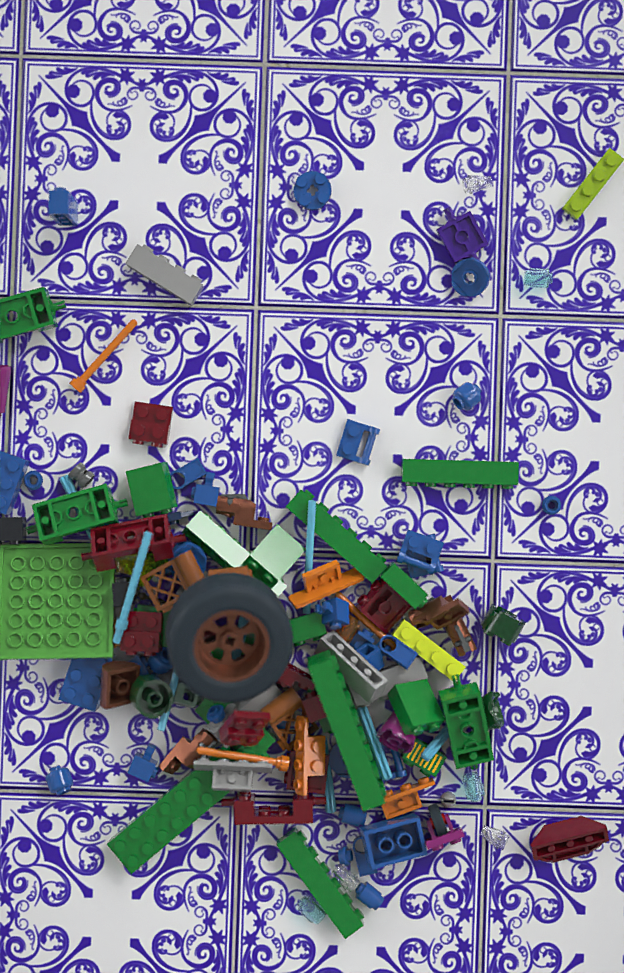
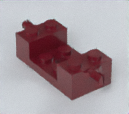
M167 514L90 528L92 552L81 553L82 561L93 559L97 572L116 569V557L139 553L144 533L150 532L152 537L148 551H152L155 561L174 558L173 548L175 543L186 542L185 533L173 536Z
M239 791V794H236L233 798L221 799L222 807H234V825L313 824V806L326 805V796L315 797L313 793L307 792V796L293 793V808H290L289 805H280L278 808H270L268 805L259 806V809H255V793Z

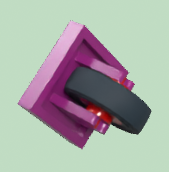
M437 803L429 805L428 810L431 818L426 823L431 838L425 839L427 849L432 848L434 852L444 848L443 844L450 842L453 845L461 842V838L465 836L462 828L453 829L448 813L445 815L444 813L441 814Z

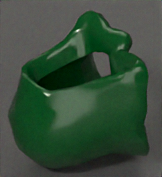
M490 691L482 697L488 730L500 729L504 726V718L498 701L499 692Z

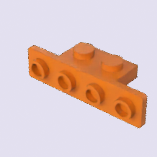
M334 560L303 573L304 590L289 595L288 600L295 609H299L364 581V576L356 568L341 573L340 563Z
M297 715L294 723L296 740L294 742L296 759L294 760L295 780L293 786L295 793L307 796V776L325 775V736H308V717Z
M422 777L417 780L418 783L412 785L410 783L403 784L399 787L400 789L392 791V789L386 790L387 796H384L385 804L381 805L386 820L423 807L417 791L435 785L433 777Z

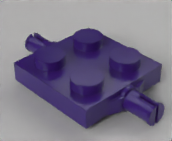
M451 207L444 209L443 211L448 221L445 225L436 229L454 264L462 259L471 257L479 260L476 253L488 246V242L471 211L455 216Z

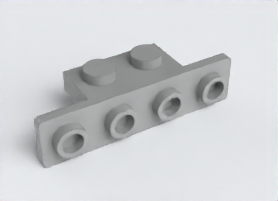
M200 758L198 761L193 762L194 770L213 771L212 790L252 792L253 773H272V764H269L267 761L249 763L247 760L229 762L227 759H219L217 762Z

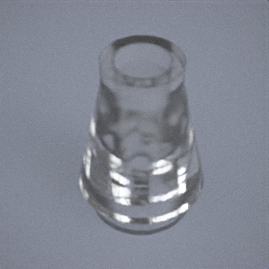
M468 175L466 178H463L465 193L473 194L492 187L491 176Z
M484 825L480 832V836L484 837L496 849L500 848L503 850L510 837L505 831Z
M341 864L332 871L345 891L351 892L361 882L357 875Z

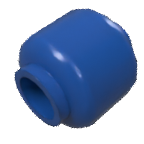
M465 382L453 392V403L460 410H470L481 401V389L476 384Z
M162 647V651L156 652V656H149L148 665L153 672L165 674L172 668L167 647Z
M60 765L50 768V773L45 777L50 792L59 796L71 791L74 781L67 767L61 768Z

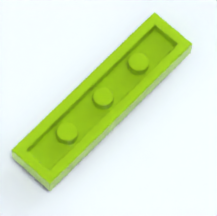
M609 148L563 206L562 210L577 221L624 161V158Z

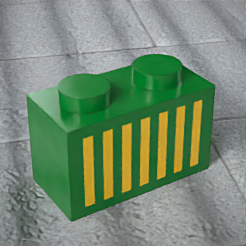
M415 737L413 750L410 753H401V757L404 759L403 762L410 767L414 765L419 767L420 772L428 777L430 775L436 777L447 758L446 754L438 750L431 760L425 761L421 757V753L429 744Z

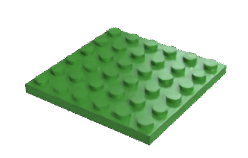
M64 543L47 546L44 544L0 545V660L114 658L115 607L113 605L112 583L115 582V569L97 572L93 559L82 561L81 553L92 552L91 543Z

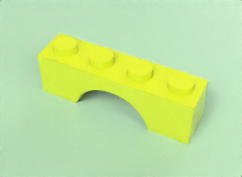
M404 619L400 621L391 633L450 680H452V675L456 678L455 674L460 675L466 668Z

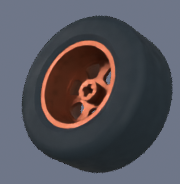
M219 573L200 579L189 586L178 597L167 620L166 642L172 668L180 681L189 690L207 700L235 703L259 696L280 679L291 658L293 631L282 602L270 587L248 575ZM226 615L227 624L219 627L213 621ZM239 615L249 620L248 624L242 628L234 625L236 617ZM206 630L216 633L214 641H203V635ZM245 634H255L254 644L249 645L243 642ZM217 647L224 650L221 659L212 657L210 652ZM237 648L245 653L232 660L231 652Z

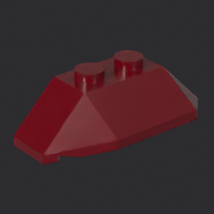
M584 816L544 825L531 843L533 859L535 861L541 860L554 863L589 854L603 843L609 841L607 826Z

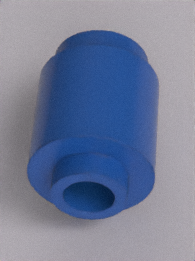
M346 803L344 807L340 806L338 818H341V823L357 827L359 825L364 826L367 811L363 812L361 807Z
M361 882L355 889V897L369 909L377 910L384 900V897L381 896L382 893L368 882L364 884Z

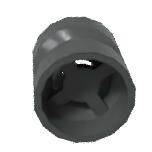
M82 462L77 464L68 474L72 480L78 482V486L82 489L95 477L91 471L86 470V466Z

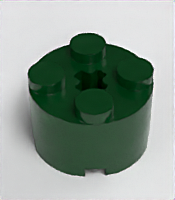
M491 604L481 622L484 633L491 637L495 634L500 638L501 642L511 646L512 643L516 642L526 622L523 619L517 620V615L500 606L496 608L494 604Z
M152 674L138 676L132 684L129 693L130 703L143 716L151 719L159 718L164 713H167L174 702V695L170 686L163 679Z

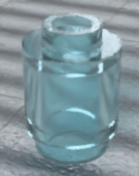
M530 268V270H525L524 285H529L531 288H548L549 284H552L553 273H549V269Z
M478 772L464 774L462 783L466 798L468 800L471 799V802L482 800L485 791L481 776H478Z
M311 895L308 897L304 896L299 901L298 911L311 923L314 922L317 925L326 916V912Z

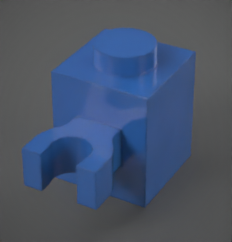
M207 472L205 485L196 484V487L192 488L191 498L194 499L193 503L217 506L221 488L213 487L215 473Z
M336 597L323 601L322 605H315V612L322 614V624L329 626L330 629L338 630L342 626L349 624V602Z
M367 641L356 649L377 671L385 666L383 656L386 655L382 654L379 642L375 646ZM382 642V648L387 652H391V647L389 645L384 647Z
M149 743L144 755L137 752L127 773L146 782H149L150 778H155L159 770L156 767L158 761L151 757L156 746Z

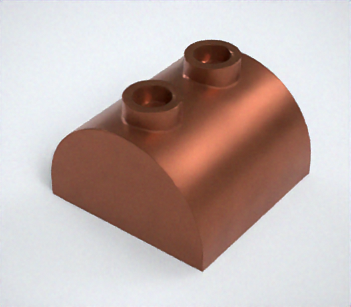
M111 661L103 664L100 706L102 708L110 709L131 704L129 693L132 684L140 676L139 664L129 661Z

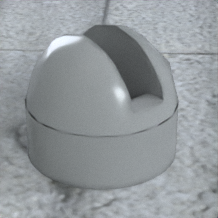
M447 791L441 795L440 800L444 807L451 808L456 804V797L452 792ZM444 799L453 800V802H444Z

